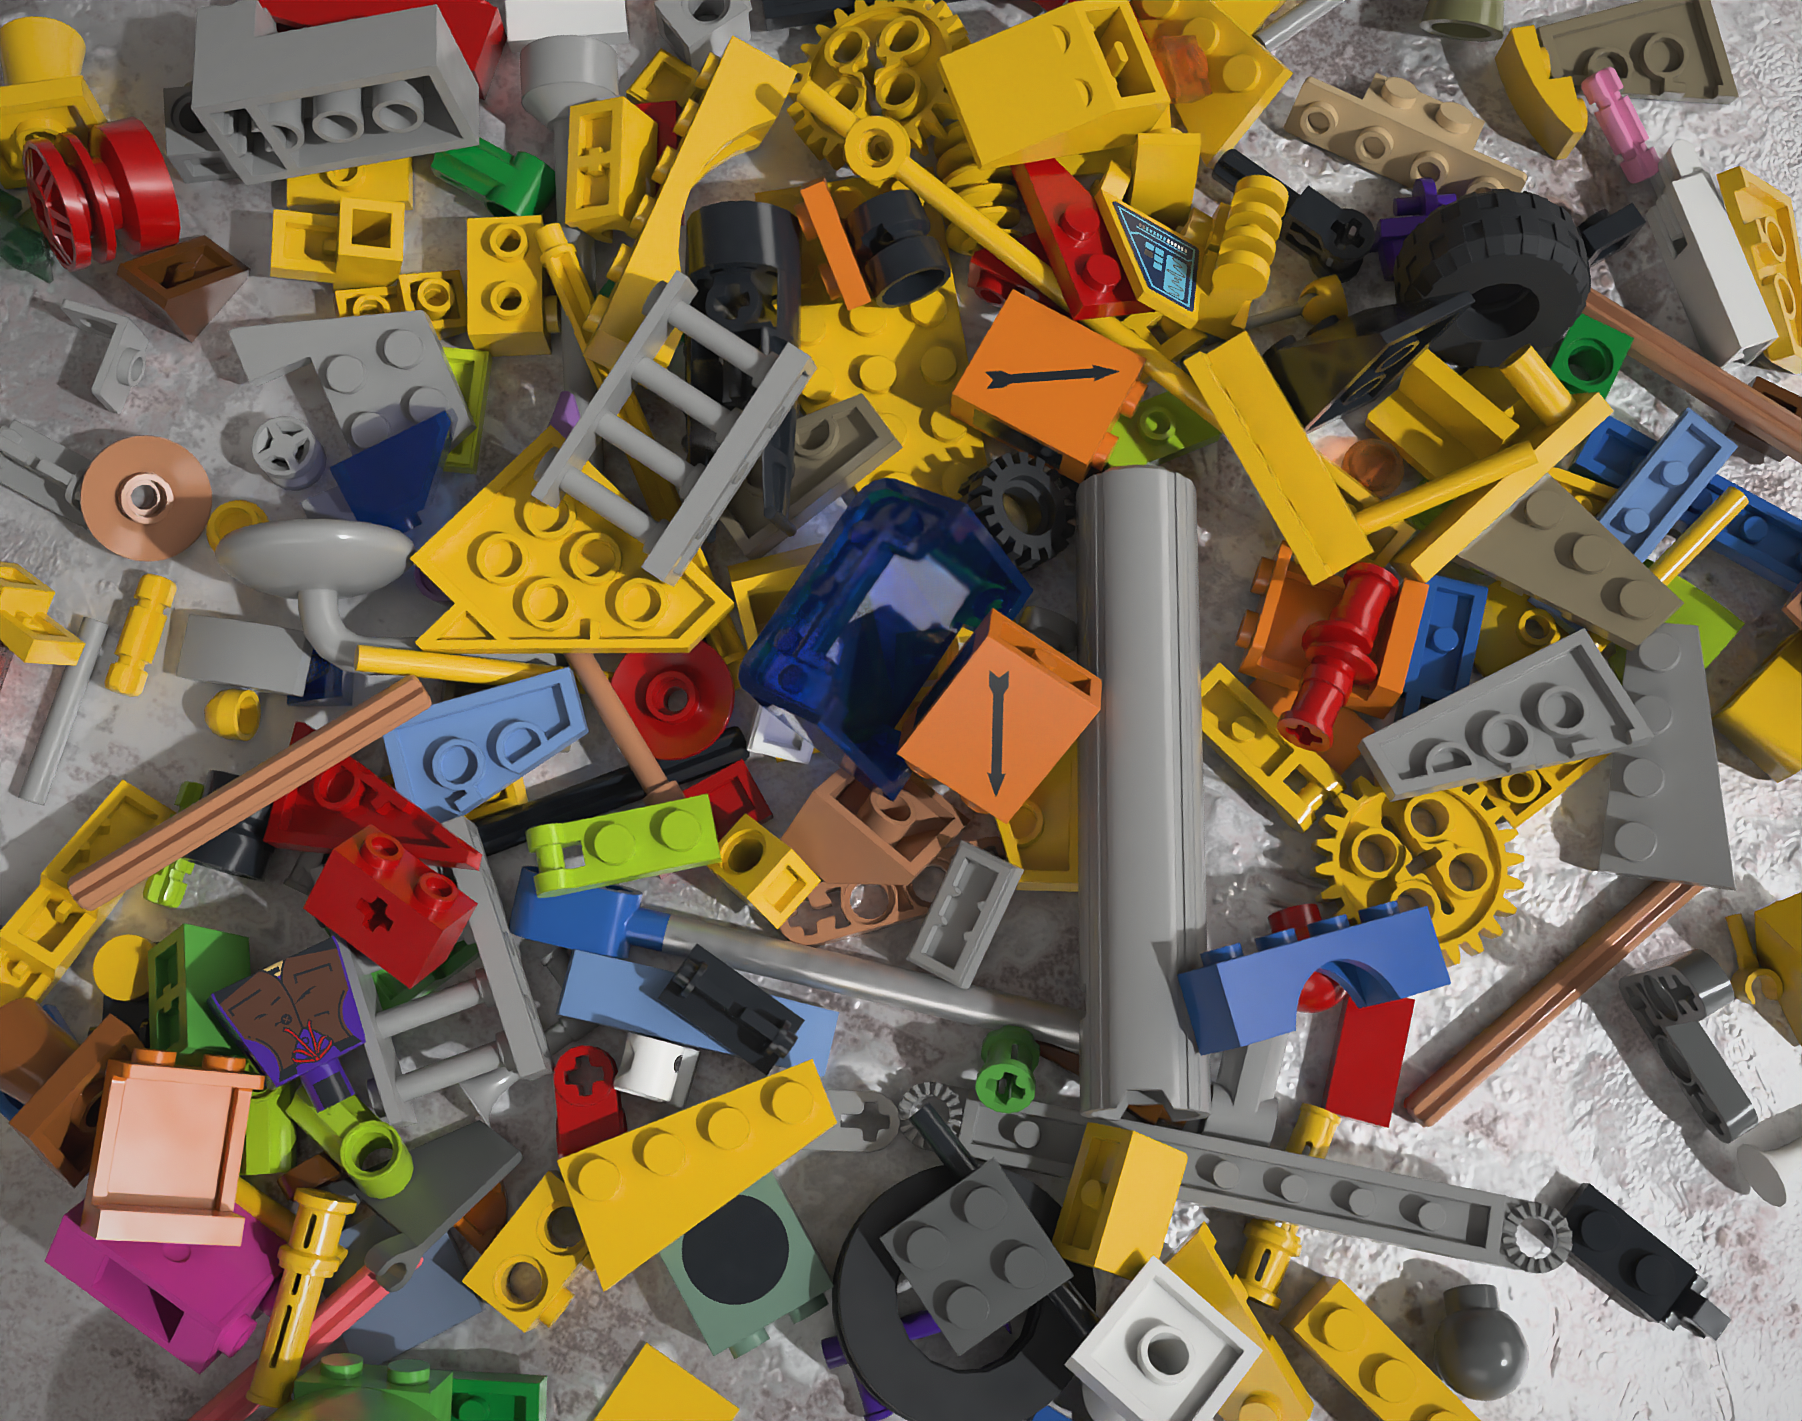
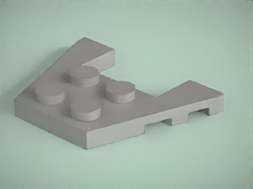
M423 310L244 326L228 331L249 382L257 387L313 363L358 468L359 477L300 502L307 519H342L373 522L389 507L388 503L414 479L417 481L421 479L440 459L450 453L477 428L429 315Z

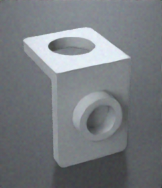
M64 299L60 308L78 328L111 339L93 383L92 394L109 411L120 414L131 387L137 386L143 377L146 366L145 351L149 339L130 317Z

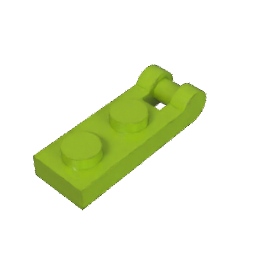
M708 794L563 824L540 825L525 831L528 851L536 853L539 874L535 875L533 879L538 898L556 897L722 862ZM582 845L585 866L572 869L566 868L562 849Z

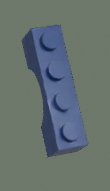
M1397 900L1359 910L1358 914L1361 921L1359 925L1350 927L1346 914L1307 924L1310 938L1301 941L1297 940L1294 928L1255 938L1254 941L1258 952L1244 956L1241 943L1200 953L1203 968L1177 974L1200 1056L1240 1048L1296 1031L1298 1000L1306 981L1314 971L1327 975L1341 985L1358 1008L1403 999L1451 984L1428 906L1400 913Z

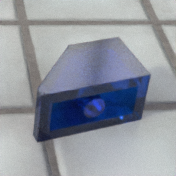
M453 408L444 410L329 467L357 521L386 526L402 533L423 524L417 512L433 504L459 421Z

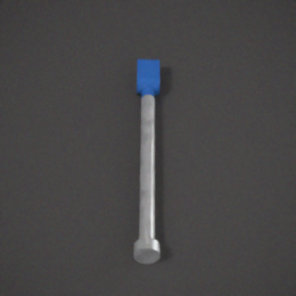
M522 866L509 921V931L511 934L522 938L618 959L629 957L631 945L686 958L697 943L735 970L991 1030H998L1006 1025L1019 1026L1031 1032L1034 1040L1079 1050V1022L1086 1018V1011L972 984L969 989H964L938 976L640 907L643 893L619 884L556 897L538 898L533 879L535 875L539 874L538 866Z

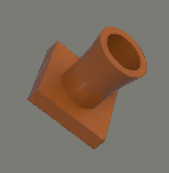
M27 997L15 999L0 1007V1091L25 1105L8 1124L56 1176L75 1189L90 1171L108 1058L131 1060L133 1048L145 1047L133 1030L112 1014H109L86 1040L80 1044L62 1029L36 1000Z

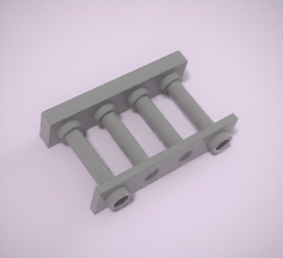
M678 270L675 271L668 283L664 280L660 281L648 295L642 308V314L646 316L561 448L552 447L539 462L533 479L538 483L531 492L532 496L555 509L567 493L643 543V552L648 557L641 568L673 587L690 564L817 369L811 356L789 342L780 355L771 352L767 356L690 306L689 304L698 290L688 276ZM674 327L753 378L752 386L757 388L743 411L737 407L732 411L728 410L653 361ZM638 382L717 433L715 441L721 445L707 467L702 463L694 467L617 416ZM602 438L680 488L679 496L684 499V502L671 522L665 518L657 522L581 471Z
M464 815L441 824L482 854L479 871L427 866L435 872L448 877L450 880L456 881L458 889L478 903L457 942L465 940L467 945L477 944L484 967L475 970V978L382 1010L371 973L383 968L328 928L330 936H335L339 944L365 1034L366 1043H364L374 1075V1078L367 1080L369 1099L376 1115L379 1118L387 1117L389 1126L408 1127L418 1123L411 1100L503 1066L508 1071L517 1069L519 1077L529 1081L554 1073L555 1065L513 936L509 931V924L477 826ZM324 865L310 870L314 884ZM315 918L316 922L321 928L327 927ZM481 1003H485L488 1008L497 1006L504 1030L495 1034L496 1041L402 1074L391 1036Z

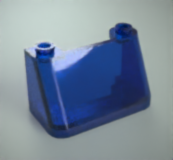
M878 479L863 487L848 505L745 654L739 666L738 679L741 687L768 712L870 791L894 802L913 772L906 764L904 758L896 754L901 731L894 728L962 627L974 632L992 608L1013 621L1034 590L968 504L898 479Z

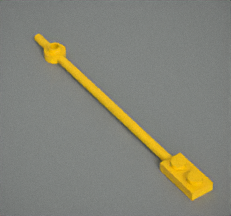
M809 80L802 87L796 97V101L846 139L844 146L846 160L857 175L875 181L895 177L1070 314L1052 268L910 158V139L906 130L899 122L886 116H868L860 119L812 80ZM877 136L885 137L890 145L888 156L881 161L875 159L870 150L871 142ZM1114 316L1078 320L1090 330L1146 358L1143 369L1145 374L1224 434L1193 378ZM1316 450L1353 514L1382 502L1379 497L1320 451ZM1404 519L1366 535L1374 552L1355 563H1372L1384 568L1416 531L1415 526L1407 519Z

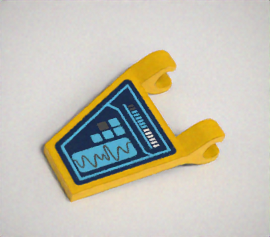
M1110 159L1104 176L1101 180L1096 179L1093 182L1089 193L1096 201L1135 297L1139 302L1191 330L1198 322L1201 292L1199 282L1204 250L1212 227L1213 217L1193 207L1189 212V218L1185 227L1178 226L1175 231L1122 201L1130 182L1132 171Z

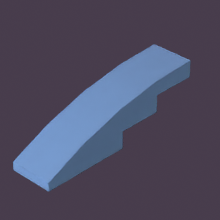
M576 949L571 951L556 1010L557 1015L740 1058L657 999L676 972ZM770 995L805 1020L795 1034L798 1036V1039L785 1058L782 1059L780 1057L774 1066L788 1069L813 1059L819 1076L824 1077L839 1012Z

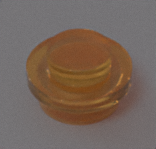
M1370 438L1355 443L1346 452L1341 463V469L1380 499L1391 495L1398 488L1404 476V463L1401 455L1392 444L1380 439Z

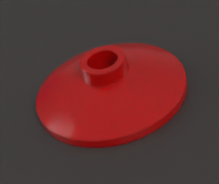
M702 640L689 653H627L618 664L610 683L653 756L659 760L686 759L710 747L725 730L734 708L735 688L729 667L722 656ZM678 690L685 691L687 703L684 708L679 711H671L668 706L671 694Z

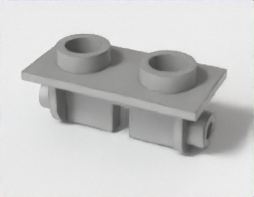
M15 419L9 427L1 426L0 483L88 530L80 508V487L83 475L91 460Z

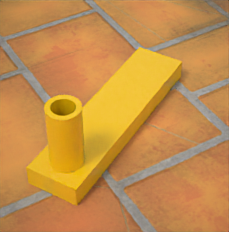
M1530 344L1522 346L1508 356L1499 366V370L1541 420L1534 429L1518 442L1529 439L1538 463L1459 496L1390 560V565L1404 580L1407 577L1427 583L1614 412L1600 393L1570 394Z

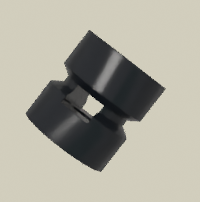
M899 189L875 196L855 208L844 221L845 232L857 259L862 262H868L864 267V276L876 304L880 307L896 308L919 301L934 293L949 279L951 274L950 267L938 240L933 236H927L930 232V222L919 196L912 190Z
M209 770L199 800L236 779L239 775ZM274 802L181 857V859L219 872L264 882L275 850L274 846L263 841Z

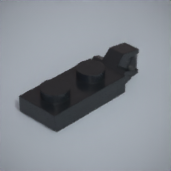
M1582 1183L1560 1212L1566 1218L1570 1231H1572L1573 1246L1568 1256L1649 1322L1660 1323L1670 1331H1674L1679 1323L1682 1322L1700 1338L1705 1339V1337H1709L1713 1341H1717L1731 1319L1707 1298L1700 1295L1708 1282L1696 1273L1697 1269L1590 1183ZM1549 1227L1544 1236L1554 1244V1236Z

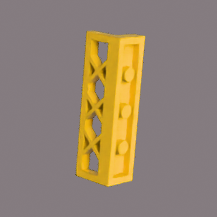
M1243 331L1207 354L1199 351L1184 360L1186 368L1311 585L1314 586L1373 553L1374 549L1249 333Z

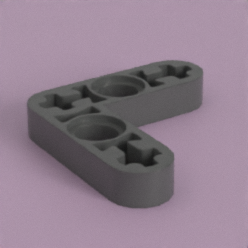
M1692 949L1646 962L1619 980V989L1623 999L1709 1131L1723 1143L1729 1144L1758 1126L1759 1119L1750 1099L1699 1023L1700 1020L1707 1018L1734 1000L1731 982L1720 965L1705 951Z

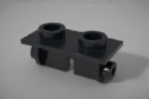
M697 943L657 998L766 1076L780 1057L782 1059L785 1058L798 1039V1036L795 1034L805 1021Z

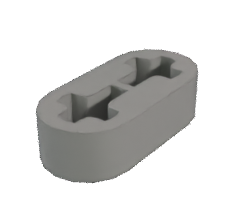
M825 1090L837 1124L801 1150L880 1151L890 1145L898 1134L900 1125L899 1112L893 1101L881 1093L872 1091ZM872 1102L877 1104L879 1115L889 1116L890 1125L889 1129L878 1130L876 1141H864L861 1129L841 1127V1115L863 1114L864 1103Z

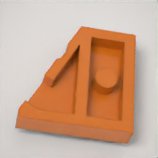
M825 176L802 184L800 192L804 202L794 205V209L807 241L818 237L820 239L828 261L819 264L818 269L831 301L843 297L848 311L871 302V295L831 197V191Z

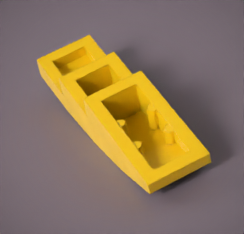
M121 780L43 870L40 877V885L0 930V1007L10 1001L25 997L32 998L41 1004L125 893H121L95 910L87 911L82 909L70 894L67 886L69 879L169 819L170 814L176 815L177 812L125 780Z

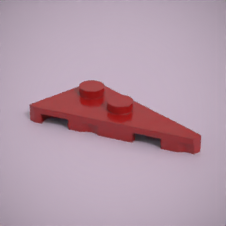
M1055 158L1010 165L1073 321L1157 312L1136 299L1094 197Z
M296 721L289 746L316 731V729L305 722ZM351 755L274 801L263 839L264 842L279 849L331 854L335 847L372 824L383 833L397 839L404 849L426 865L479 871L482 859L480 852Z

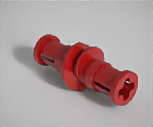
M1359 562L1348 566L1343 577L1346 588L1338 605L1332 608L1328 620H1319L1309 625L1302 635L1301 646L1307 661L1311 662V664L1303 672L1298 685L1300 689L1290 711L1281 713L1276 725L1279 734L1285 740L1302 749L1313 752L1329 750L1334 742L1333 725L1341 707L1345 706L1348 702L1353 684L1368 685L1375 681L1378 675L1376 664L1366 655H1369L1373 648L1374 640L1378 634V623L1386 605L1396 601L1399 594V580L1385 568L1372 563Z

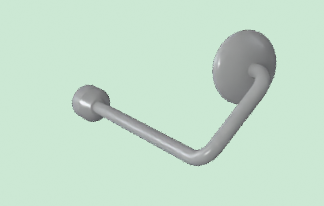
M578 35L550 36L529 43L520 52L521 103L525 111L534 116L550 131L554 132L557 223L561 225L568 243L573 244L577 250L576 257L595 301L597 294L595 240L578 227L571 228L565 224L570 106L619 97L617 53L610 45L598 39ZM560 302L564 391H569L574 395L581 417L598 389L585 358L582 356L583 354L574 335L571 322ZM602 438L588 461L604 476ZM292 519L239 528L226 534L218 543L215 550L216 560L221 568L234 579L259 592L282 598L298 599V611L305 637L320 657L341 670L365 675H391L355 671L354 656L357 645L422 651L415 644L419 637H366L357 635L347 629L340 618L338 599L351 598L381 589L397 580L413 565L410 557L416 553V549L411 539L402 532L386 526L360 521ZM562 653L451 654L570 667Z

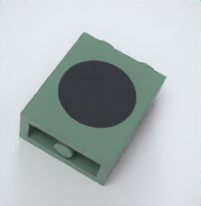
M774 1170L763 1176L726 1205L659 1252L713 1356L729 1348L734 1359L746 1354L770 1339L764 1327L788 1313L793 1324H796L827 1306L829 1302L823 1292L834 1287L833 1279Z

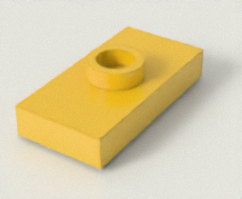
M413 157L287 178V207L290 211L314 214L338 213L340 196L401 202L405 203V210H413Z

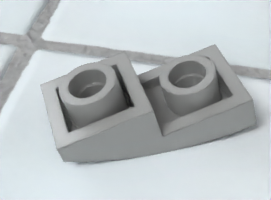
M189 614L176 676L198 682L239 686L258 692L303 697L313 646L305 637L303 631Z

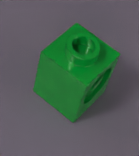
M1581 313L1573 326L1568 327L1563 337L1553 345L1545 363L1570 394L1599 392L1605 400L1634 338ZM1568 364H1575L1583 368L1589 377V381L1575 377L1570 371Z

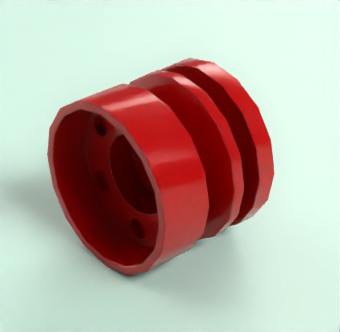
M129 117L93 125L88 131V151L78 137L69 131L59 133L54 139V145L44 137L27 140L23 145V166L33 213L53 254L62 267L69 272L86 269L91 265V257L101 265L113 261L116 258V237L124 249L133 256L161 250L179 242L181 229L179 209L172 180L152 134L141 120Z

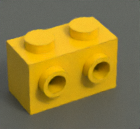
M541 215L467 218V335L475 350L489 351L492 357L552 355L551 333L561 332V308L558 295H551L550 276L547 269L540 262L539 258L542 252L534 236V233L539 228L545 226Z

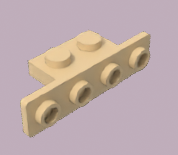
M1377 72L1363 99L1314 77H1307L1284 125L1286 132L1413 189L1416 179L1431 177L1435 182L1437 195L1455 193L1457 200L1460 196L1469 193L1490 192L1492 189H1510L1511 191L1521 193L1527 180L1525 172L1474 150L1485 121L1473 116L1469 109L1455 102H1441L1419 92L1412 83L1398 77L1388 78Z

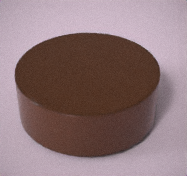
M323 1151L294 1167L276 1182L287 1202L297 1203L293 1199L297 1188L319 1189L335 1182L346 1172Z

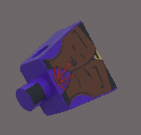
M335 936L216 991L207 999L206 1002L209 1009L255 1072L265 1075L264 1084L270 1091L300 1077L317 1113L355 1094L338 1057L366 1043L339 944Z

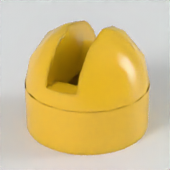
M221 690L207 703L204 709L205 722L212 733L222 738L248 741L254 737L260 724L261 705L259 698L252 690Z

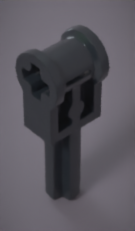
M1236 149L1226 151L1220 157L1212 172L1213 179L1233 193L1236 183L1250 175H1265L1281 182ZM1281 182L1287 189L1289 197L1285 214L1281 218L1282 227L1278 240L1307 259L1312 272L1318 278L1336 274L1341 283L1350 281L1357 275L1363 263V258L1369 253L1375 241V230L1372 222L1364 213L1355 209L1340 208L1309 185L1300 195ZM1352 226L1356 228L1354 236L1349 234ZM1339 243L1345 245L1343 250L1337 248ZM1328 258L1333 259L1330 267L1326 265Z

